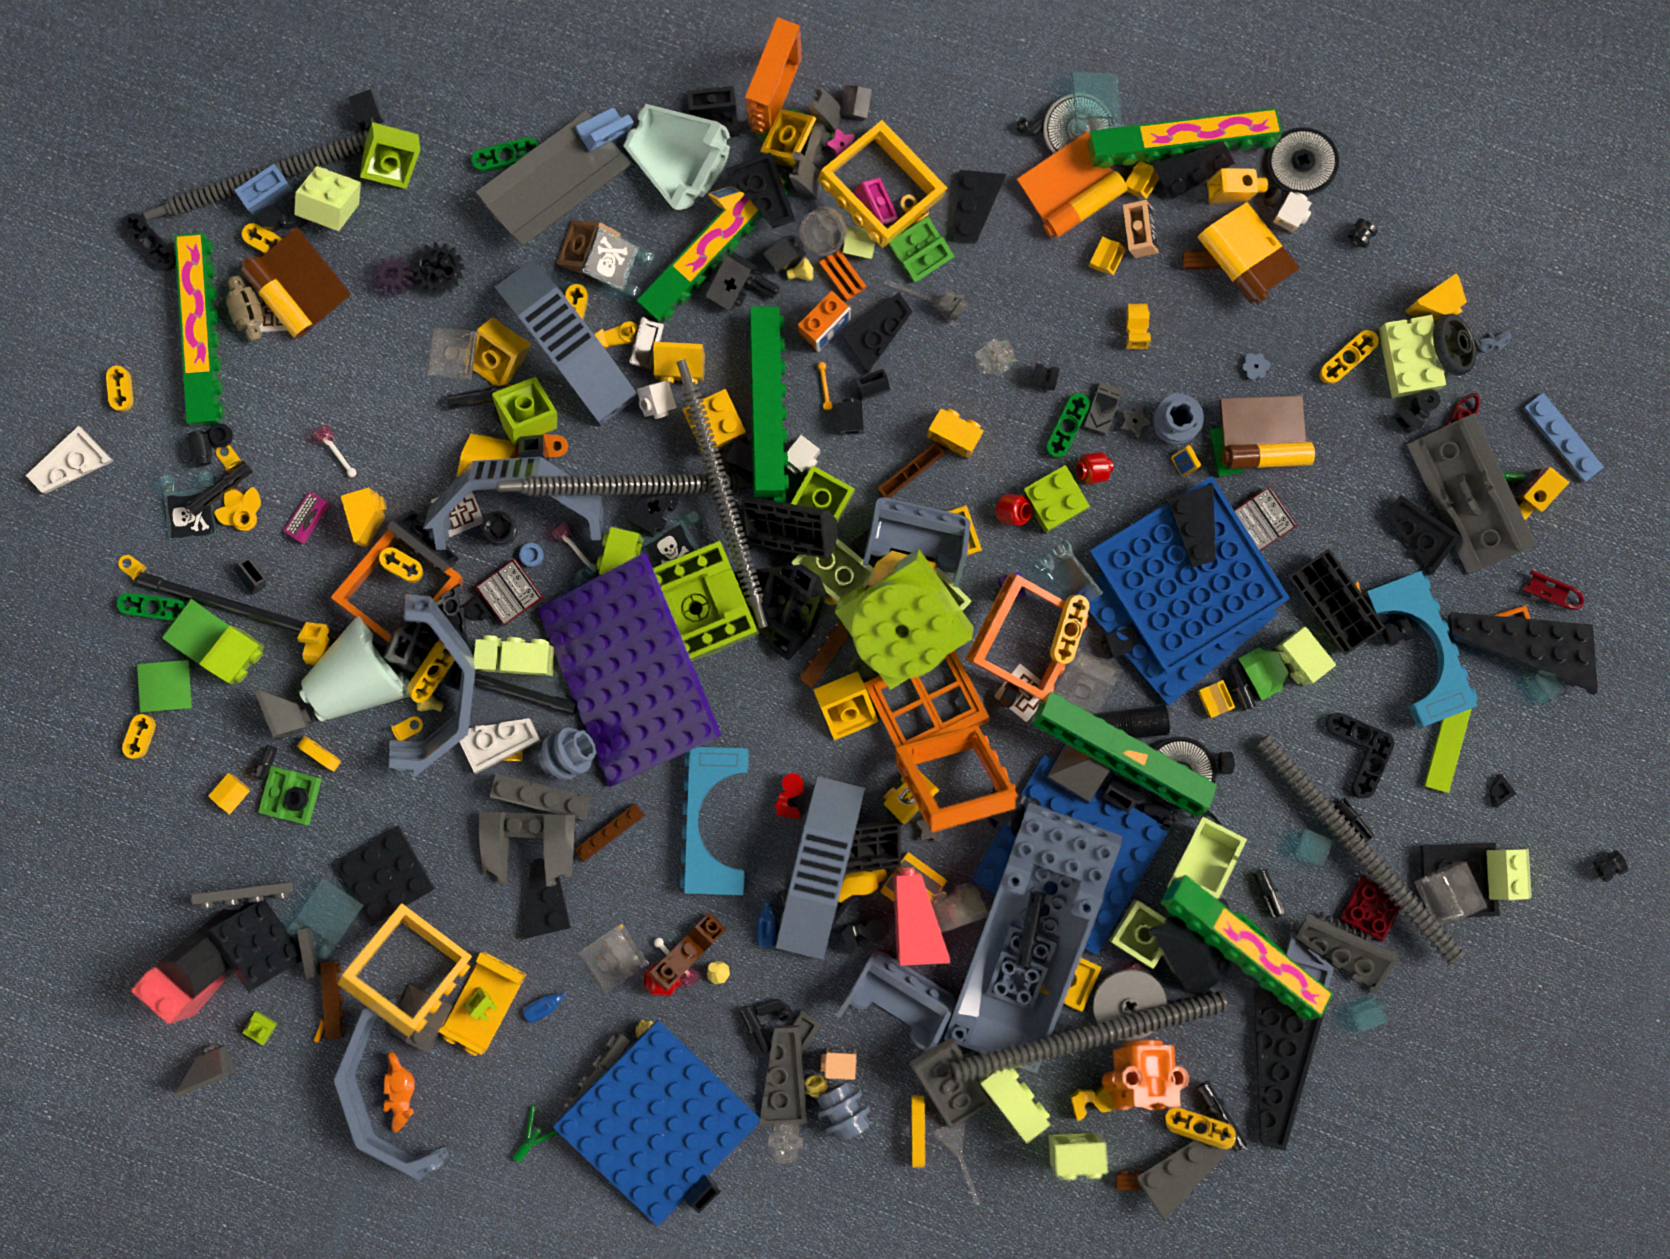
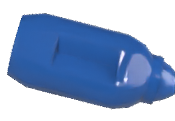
M766 900L764 902L765 906L757 919V944L761 947H773L776 939V918L769 906L770 901Z
M566 993L547 994L525 1006L523 1013L528 1022H536L554 1012L562 998L566 997Z

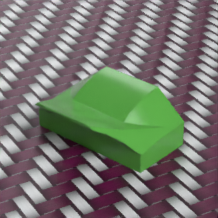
M1258 647L1238 658L1261 701L1283 690V683L1289 672L1277 651H1267Z

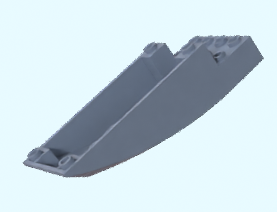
M1029 802L944 1038L945 1040L953 1037L956 1044L987 1055V1052H992L993 1054L995 1050L1001 1051L1002 1048L1008 1050L1009 1046H1014V1048L1017 1044L1023 1046L1024 1042L1029 1044L1032 1040L1037 1042L1039 1038L1043 1040L1047 1036L1051 1038L1102 903L1104 889L1121 847V835ZM1048 881L1055 882L1058 886L1057 892L1053 894L1047 893L1044 890V884ZM1030 891H1037L1046 894L1044 903L1049 906L1050 912L1047 915H1041L1036 938L1038 944L1034 947L1031 967H1024L1015 964L1020 945L1018 939L1022 935ZM1042 984L1045 986L1044 990L1049 991L1048 995L1040 992ZM1034 1061L1033 1064L1026 1063V1066L1019 1065V1068L1037 1074L1041 1061L1038 1063Z

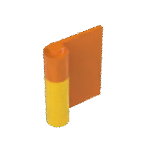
M1085 132L1016 179L1045 223L1043 228L1049 237L1059 238L1128 190L1124 179L1117 171H1112L1110 167L1092 168L1087 145L1088 132Z

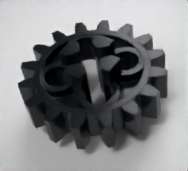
M434 242V248L431 249L428 245H425L426 251L423 253L418 250L417 253L420 258L413 259L417 267L412 268V272L418 274L414 278L417 283L421 282L420 287L423 290L429 287L428 291L432 295L435 290L440 295H443L444 289L451 293L452 285L460 286L457 279H464V275L459 272L465 269L464 264L459 263L463 260L461 255H456L457 251L454 247L448 250L446 243L442 245V248L439 247L437 242ZM442 254L446 255V258L442 259L439 263V256ZM426 262H430L435 268H439L441 264L445 271L453 269L454 272L452 275H446L443 270H438L436 274L431 266L423 268V265ZM438 275V281L436 283H431V279L436 278V276Z

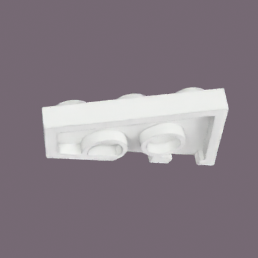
M78 426L38 463L26 477L42 493L46 494L113 462V460L82 427Z
M528 718L469 728L468 735L460 741V744L474 773L477 774L541 740L531 719Z

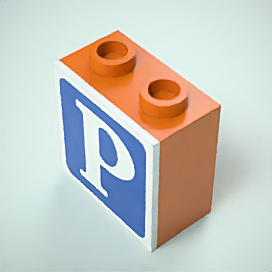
M831 290L798 324L799 335L818 353L851 319V308Z

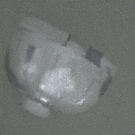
M828 206L817 207L808 212L799 227L800 240L805 248L809 251L817 252L816 255L829 256L836 253L845 243L848 234L847 221L844 216L835 208Z

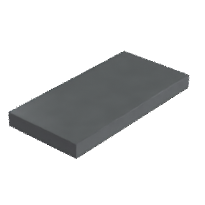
M953 1037L909 1062L949 1129L992 1104L976 1077L974 1080L968 1078L967 1082L961 1080L959 1084L953 1082L949 1071L950 1062L954 1061L957 1063L960 1059L962 1061L965 1060Z

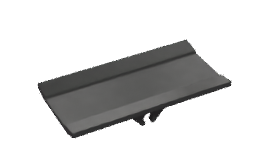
M587 111L583 112L476 191V195L522 247L632 165V162L620 152L612 141L591 152L588 150L575 130L577 125L592 118Z
M1475 413L1407 444L1443 523L1461 535L1454 547L1467 575L1536 545Z

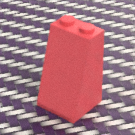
M899 867V872H893L896 960L900 965L950 963V958L921 874L915 871L913 867Z
M155 967L145 974L132 989V992L163 1020L171 1024L195 1016L224 983L226 978L221 975L197 997L191 1000Z

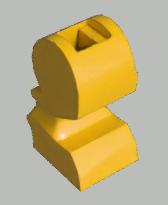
M1127 304L1126 331L1128 336L1126 338V349H1148L1151 342L1150 333H1146L1149 326L1148 304Z
M306 622L298 636L299 642L305 643L303 660L307 665H315L330 648L328 646L330 639L327 636L329 629L326 624Z
M1104 1087L1099 1088L1096 1093L1092 1089H1077L1075 1093L1070 1094L1077 1121L1083 1119L1087 1114L1085 1110L1087 1102H1092L1102 1113L1114 1109L1113 1093L1106 1091Z

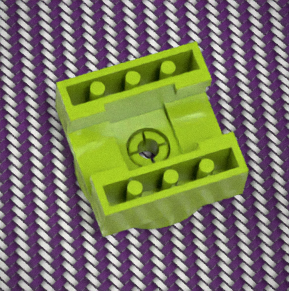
M721 541L653 568L691 662L714 655L729 646L759 634ZM700 603L703 605L700 616L690 613L692 604Z
M919 549L895 563L894 568L896 571L867 589L861 585L839 599L835 609V613L852 635L860 657L869 667L879 673L890 690L909 678L918 677L930 672L946 655L972 640L973 625ZM906 625L909 630L908 632H902L897 630V626Z

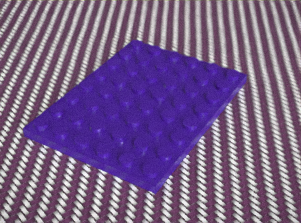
M647 553L634 557L537 609L551 646L554 647L555 656L573 700L577 702L576 707L587 734L595 744L596 756L609 787L615 786L722 736Z

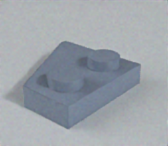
M1291 932L1285 955L1328 989L1334 968L1319 956L1317 952L1297 939L1296 933Z

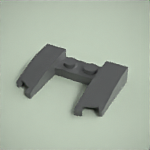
M816 86L815 92L817 97L814 100L810 99L808 103L811 114L816 118L805 156L800 152L794 151L793 159H795L798 165L794 166L793 174L789 176L799 196L817 200L821 184L817 180L820 174L818 169H820L823 159L821 155L823 146L826 147V143L829 140V132L835 133V129H838L841 120L840 105L823 88Z
M479 811V842L483 873L488 874L490 871L498 877L497 882L507 884L509 837L544 839L546 886L557 885L554 878L563 874L566 878H571L575 815Z

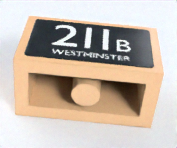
M1147 200L1123 205L1128 248L1135 258L1159 253L1152 206Z
M827 1048L826 1054L821 1055V1072H826L825 1078L855 1079L856 1049Z

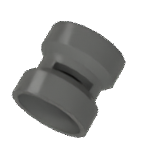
M949 289L936 309L941 312L946 311L949 314V318L955 322L969 302L964 298H957L956 293Z

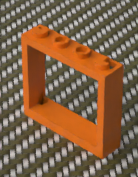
M779 17L775 21L745 96L749 127L757 134L759 132L762 134L769 133L779 110L782 109L802 59L800 25Z
M389 529L331 596L334 603L352 617L356 618L359 616L369 630L387 644H389L392 635L349 603L348 600L380 563V553L386 548H393L399 541ZM452 568L445 572L442 571L450 579L433 598V601H436L455 585L461 584L463 582L462 576Z
M1008 574L965 660L1041 700L1049 692L1054 691V683L1057 677L1064 672L1066 664L1057 663L1052 659L1038 688L986 661L985 657L1021 587L1063 610L1065 601L1017 574ZM1085 620V623H1084V627H1083L1082 632L1085 630V628H1086V626H1087V621H1086V620ZM1071 622L1065 632L1067 636H1071L1075 632V626ZM1061 640L1062 642L1071 644L1070 640ZM1063 648L1059 649L1058 654H1061L1062 657L1066 656L1067 652Z
M978 725L896 747V766L931 832L1015 809V798L1018 797L1015 791V784L1010 783L1006 768L1004 766L1001 767L996 751L990 748L987 735L984 736ZM973 749L998 793L939 809L915 764Z

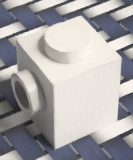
M1290 192L1273 223L1294 234L1300 223L1305 225L1311 215V212L1308 210L1311 202L1307 201V197L1301 193Z
M668 380L636 389L640 400L639 405L644 413V417L654 415L655 419L668 416V410L676 408Z
M800 435L788 451V466L785 467L795 475L797 472L804 475L806 471L809 472L812 465H817L818 461L815 459L820 454V449Z

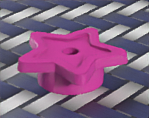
M835 129L834 139L827 142L826 146L830 147L835 156L838 157L852 145L855 136L854 134L844 135L839 129Z

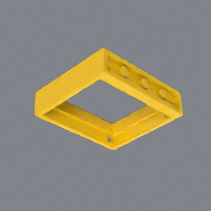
M883 120L825 166L817 180L824 187L823 190L829 192L835 198L837 205L852 216L854 223L862 227L868 233L869 238L875 240L882 248L942 199L947 190V187ZM873 140L927 194L922 201L888 229L834 174L836 170Z
M401 904L344 972L338 985L407 1037H410L414 1031L419 1033L428 1022L424 1018L429 1012L433 1015L442 1004L439 1001L442 995L448 996L456 986L453 982L456 977L462 978L471 967L467 963L472 956L405 905ZM401 922L457 963L414 1019H411L356 977Z

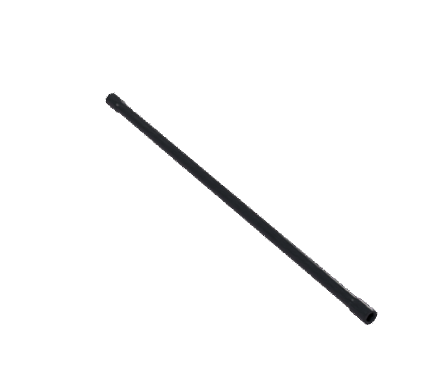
M140 572L137 579L138 586L155 591H163L189 600L191 598L202 604L299 633L306 623L298 619L164 580L162 577ZM329 629L327 636L330 642L334 643L342 633ZM372 642L381 656L385 658L384 654L387 646ZM475 673V686L574 716L577 704L575 701L558 696L554 697Z

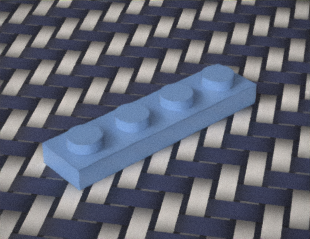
M1544 393L1522 408L1582 483L1604 468Z

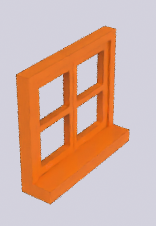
M955 650L946 655L944 659H946L957 681L928 695L919 676L910 678L920 699L893 713L881 692L882 689L888 687L882 677L878 676L864 683L895 747L975 725L980 727L990 722L989 715ZM960 686L971 709L942 723L931 700ZM923 704L934 728L906 741L895 718Z

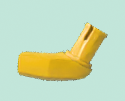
M880 869L870 872L860 871L846 874L843 878L838 901L842 903L852 895H869L875 892L878 888V883L887 877L886 870Z

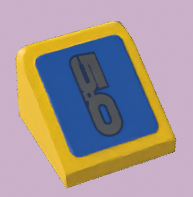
M732 186L708 194L717 206L726 211H730L744 195L743 192Z
M1189 445L1171 457L1181 477L1196 471L1201 465L1192 447Z

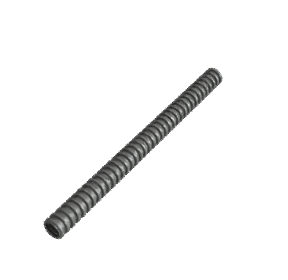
M1268 734L1259 741L1255 749H1259L1261 751L1260 754L1266 756L1265 760L1271 762V767L1275 766V771L1282 774L1280 777L1287 780L1286 784H1291V789L1297 791L1296 795L1302 797V802H1307L1306 806L1312 808L1311 812L1316 813V817L1323 820L1321 823L1328 826L1326 829L1328 831L1331 830L1333 832L1332 835L1338 837L1337 841L1343 843L1342 847H1347V852L1353 854L1352 858L1358 860V865H1363V870L1369 872L1368 876L1374 878V883L1378 882V887L1384 889L1383 893L1385 895L1388 894L1389 899L1395 901L1394 905L1400 907L1399 911L1404 912V916L1410 918L1409 922L1416 925L1415 929H1420V934L1426 936L1425 940L1431 942L1430 946L1436 947V952L1442 954L1441 958L1447 960L1446 964L1452 965L1462 958L1465 950L1460 949V945L1453 942L1454 938L1448 936V931L1444 932V927L1438 925L1439 921L1433 919L1432 913H1427L1428 909L1422 907L1423 903L1417 901V896L1411 895L1412 891L1406 889L1407 885H1403L1400 878H1396L1397 874L1391 872L1392 868L1386 867V862L1380 860L1381 856L1375 854L1376 850L1370 849L1371 845L1369 843L1366 844V839L1364 837L1361 838L1360 833L1354 831L1355 827L1349 825L1350 821H1346L1343 814H1339L1340 810L1334 808L1335 804L1329 803V798L1323 796L1324 792L1318 790L1319 786H1314V781L1308 779L1309 775L1304 774V770L1297 767L1299 764L1292 761L1294 758L1288 757V752L1282 750L1283 746L1277 744L1278 740H1273V735Z
M1217 991L1215 994L1209 993L1208 996L1202 995L1201 998L1195 997L1194 1000L1190 998L1187 1001L1182 1000L1180 1003L1175 1002L1173 1005L1167 1004L1166 1007L1160 1006L1159 1009L1153 1008L1152 1011L1146 1010L1145 1013L1141 1011L1138 1015L1133 1013L1131 1017L1126 1015L1124 1019L1122 1017H1118L1117 1020L1111 1019L1109 1023L1108 1021H1103L1102 1025L1101 1023H1096L1095 1026L1089 1025L1088 1028L1082 1027L1081 1030L1074 1029V1032L1070 1030L1066 1034L1062 1032L1059 1036L1054 1034L1052 1038L1047 1036L1045 1040L1039 1038L1037 1042L1032 1040L1030 1044L1024 1042L1023 1046L1021 1044H1017L1015 1048L1014 1046H1009L1008 1050L1002 1048L1001 1051L995 1050L993 1054L992 1052H987V1055L980 1054L979 1057L975 1055L972 1059L965 1058L964 1061L960 1059L957 1063L954 1061L950 1062V1075L953 1082L959 1084L961 1080L967 1082L968 1078L974 1080L976 1076L981 1078L983 1074L989 1076L990 1073L996 1074L997 1071L1004 1072V1069L1011 1070L1012 1067L1018 1068L1019 1065L1026 1066V1063L1033 1064L1034 1061L1038 1063L1041 1059L1045 1061L1048 1060V1057L1051 1059L1055 1058L1056 1055L1060 1057L1063 1053L1068 1055L1070 1051L1075 1053L1077 1049L1083 1051L1085 1047L1090 1049L1092 1045L1098 1047L1099 1043L1105 1045L1106 1042L1112 1043L1113 1040L1119 1041L1120 1038L1127 1039L1128 1036L1134 1037L1135 1034L1139 1036L1142 1032L1146 1034L1149 1030L1154 1032L1156 1028L1161 1030L1163 1026L1169 1028L1170 1024L1176 1026L1177 1023L1183 1024L1185 1021L1190 1022L1192 1019L1198 1020L1199 1017L1205 1018L1206 1015L1210 1017L1220 1012L1225 1013L1228 1007L1227 1000L1221 991Z

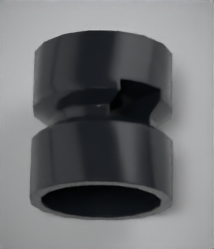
M491 512L484 518L482 523V531L485 537L496 545H509L517 537V524L505 512Z

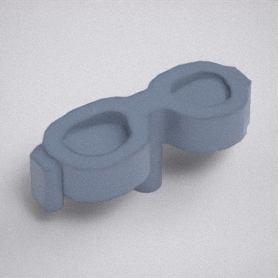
M1507 330L1494 337L1492 332H1489L1487 334L1489 338L1480 339L1479 341L1476 339L1475 343L1481 351L1489 352L1495 346L1499 348L1506 346L1512 338V334Z

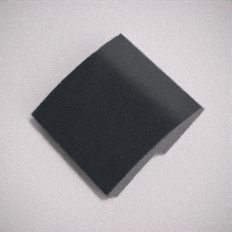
M734 86L687 90L690 115L718 122L727 128L730 137L739 136Z

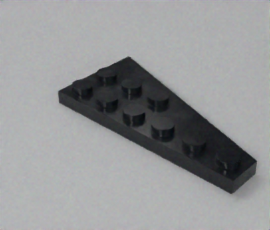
M1451 612L1448 615L1449 638L1476 649L1480 647L1492 652V655L1496 657H1505L1514 661L1516 665L1544 676H1553L1565 681V684L1569 686L1583 688L1589 694L1595 695L1598 692L1593 624Z
M1254 987L1260 1143L1286 1151L1324 1014L1321 1018L1304 1020L1290 1006L1281 1003L1272 992Z

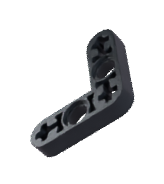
M1331 714L1326 720V728L1330 733L1366 748L1352 783V792L1358 798H1369L1375 793L1393 751L1394 738L1389 733L1346 714ZM1340 717V722L1346 726H1349L1350 722H1352L1353 724L1348 730V735H1345L1347 732L1345 728L1340 727L1335 730V724L1332 723V720H1337ZM1358 726L1366 730V737L1363 740H1357L1354 736V730ZM1385 737V742L1388 746L1382 747L1379 753L1384 754V757L1371 754L1372 750L1378 752L1380 744L1377 743V739ZM1371 758L1379 762V769L1376 772H1371L1367 768V762ZM1364 772L1368 776H1374L1375 779L1374 781L1368 779L1366 786L1369 788V791H1364L1361 794V788L1358 787V784L1365 782L1367 777L1362 776Z

